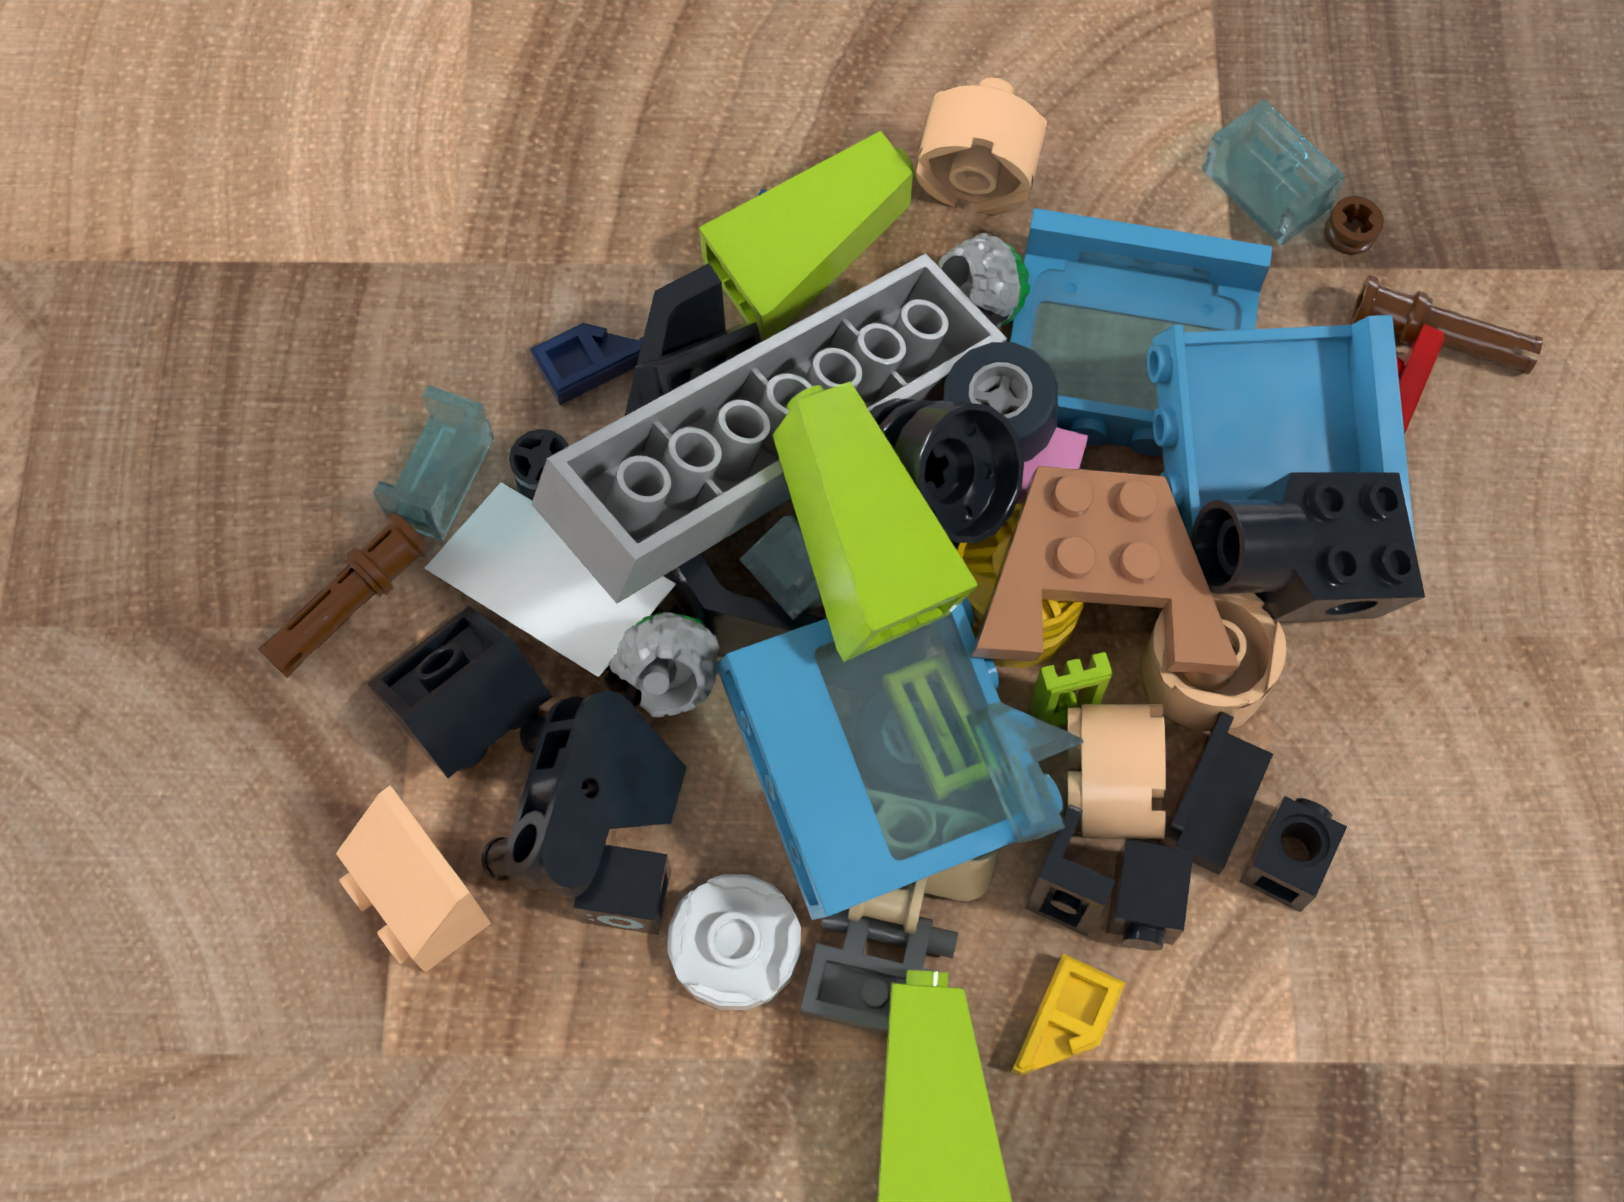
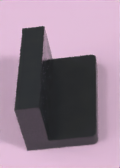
M1221 712L1207 735L1165 829L1164 839H1161L1159 845L1194 851L1192 863L1218 875L1223 871L1273 756V753L1229 734L1228 730L1234 717L1224 712Z
M1070 804L1025 909L1088 936L1107 903L1115 880L1063 858L1083 809Z

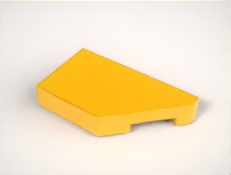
M1062 954L1011 1072L1018 1076H1023L1097 1049L1126 983L1068 955Z

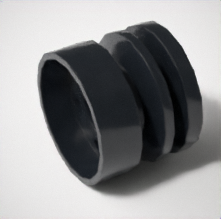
M901 398L886 401L875 406L870 411L951 542L978 543L996 534L1011 517L1022 490L1024 461L1019 437L1007 417L990 405Z

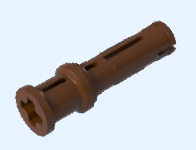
M1369 275L1365 279L1353 308L1350 325L1368 316L1392 315L1394 334L1398 336L1399 343L1405 345L1413 344L1423 325L1426 324L1444 332L1445 340L1442 347L1486 359L1519 370L1526 375L1530 374L1537 360L1514 353L1513 349L1517 347L1540 355L1543 344L1542 337L1531 336L1433 306L1432 298L1428 297L1427 293L1417 291L1414 295H1408L1379 285L1378 278Z
M392 511L386 517L388 525L361 550L353 548L346 554L348 558L344 561L347 566L336 578L300 609L284 627L258 648L286 678L291 676L312 652L330 638L374 595L381 597L383 594L388 595L394 589L392 581L419 556L427 558L432 553V549L427 542L399 514Z

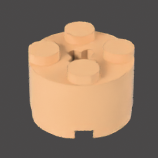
M985 78L979 83V86H960L940 91L933 97L919 149L916 169L917 181L932 197L952 207H956L957 199L959 198L977 202L975 210L977 213L1001 214L1016 210L1025 203L1028 192L1033 186L1047 121L1029 103L1014 95V88L1010 83L999 78Z
M1211 593L1240 665L1231 675L1167 670L1164 608L1162 609L1145 646L1141 666L1149 703L1163 704V715L1187 728L1210 731L1221 712H1224L1234 717L1229 729H1235L1242 726L1261 706L1282 673L1287 647L1285 633L1279 621L1277 623L1274 622L1270 614L1263 609L1265 603L1254 593Z
M1082 704L1081 708H1068L1069 770H1082L1068 771V808L1072 804L1083 809L1073 833H1082V838L1164 839L1165 811H1162V798H1164V790H1166L1165 724L1164 717H1162L1163 704Z

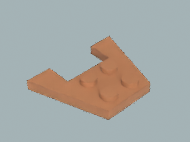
M1037 466L1030 478L970 657L1022 661L1038 660L1043 654L1042 599L1164 608L1167 670L1231 675L1240 665L1165 476Z

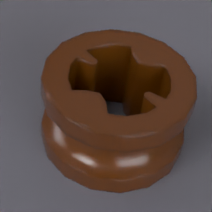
M1359 196L1343 198L1334 206L1330 217L1325 223L1324 234L1326 241L1340 253L1356 255L1366 252L1375 243L1376 238L1383 229L1384 218L1382 211L1374 202L1367 198ZM1353 218L1362 222L1364 225L1362 231L1359 227L1355 233L1348 230L1344 226L1346 220L1349 224Z

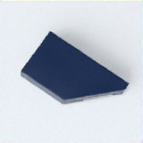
M582 323L531 348L530 352L538 370L558 404L561 405L634 369L637 366L643 337L635 340L607 333V329Z

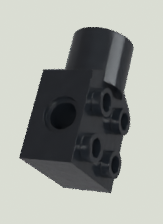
M1291 472L1249 496L1246 500H1213L1208 502L1200 510L1193 526L1191 544L1210 592L1214 594L1254 593L1265 603L1263 609L1270 614L1274 622L1374 619L1425 598L1399 472Z

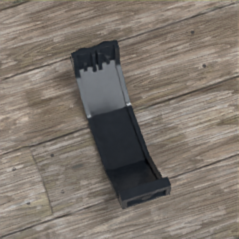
M710 263L654 291L637 366L726 330L722 281ZM634 374L625 416L643 407L636 374ZM701 553L664 575V577L676 583L671 591L686 616L694 619L698 618L713 635H716L720 647L718 657L723 658L727 653L825 619L727 590L718 582ZM932 623L846 662L839 655L835 642L817 648L815 659L825 685L870 697L874 692L882 688L881 678L925 659V652L929 650Z

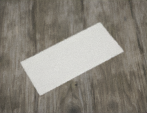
M500 482L424 569L599 677L608 667L609 661L617 653L619 642L623 639L624 632L630 627L635 626L643 617L650 616L676 583L662 576L616 604L532 506L533 501Z

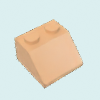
M389 786L380 792L336 853L349 871L339 881L362 912L374 905L387 923V925L377 931V934L398 963L401 965L409 958H412L426 973L489 926L491 922L393 788Z

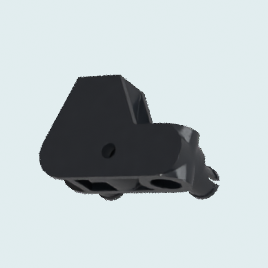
M605 690L592 693L588 697L574 696L561 699L551 707L547 715L539 714L531 717L520 729L521 744L529 754L535 752L510 836L509 838H495L486 844L482 851V866L489 877L495 878V876H498L497 880L500 881L513 878L517 884L525 889L536 891L549 890L570 899L578 897L588 888L595 877L609 829L672 823L687 767L629 700L620 693Z

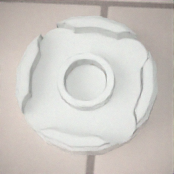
M722 874L707 880L706 884L700 885L694 891L691 890L679 902L668 926L667 952L678 981L696 1000L719 1010H749L771 1001L790 983L801 958V926L791 904L773 884L749 874Z

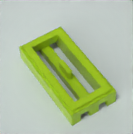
M1106 652L1092 655L1087 670H1083L1080 658L1067 661L1060 677H1057L1054 665L1040 668L1027 710L1034 732L1038 731L1040 733L1067 726L1068 708H1076L1077 703L1079 706L1077 708H1081L1082 704L1101 703L1113 674ZM1079 689L1078 695H1077V697H1076V696H1075L1076 690Z

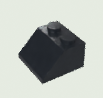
M470 606L367 683L427 758L447 778L457 771L467 770L480 762L491 744L509 730L521 728L527 720L538 714L539 707L553 697L512 638Z

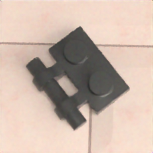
M849 908L822 918L821 928L845 933V942L843 949L816 943L800 1015L888 1035L891 982L906 983L907 970L933 971L923 968L926 953L952 959L954 956L958 932L933 927V919L919 916L916 933L913 935L905 933L903 925L866 916H862L858 922L849 920ZM867 939L905 947L903 963L865 955L864 949Z

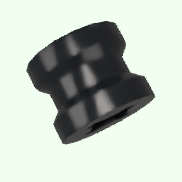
M537 429L519 437L511 447L509 462L518 491L532 501L546 459L569 447V444L561 435L552 430Z

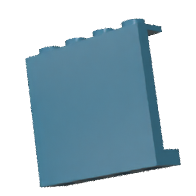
M1392 315L1368 316L1352 325L1184 332L1183 324H1176L1152 338L1153 344L1150 346L1147 355V370L1151 382L1156 383L1159 408L1155 410L1153 416V435L1156 444L1162 446L1164 472L1160 476H1165L1190 541L1197 515L1208 502L1213 500H1246L1249 496L1291 472H1399L1415 545Z

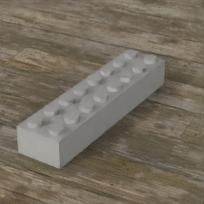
M925 253L548 457L532 506L616 604L791 499L773 439V433L788 414V403L797 394L815 385H821L824 390L851 381L869 411L875 406L894 398L944 401V383L954 363L973 348L991 342H1006L1007 338Z

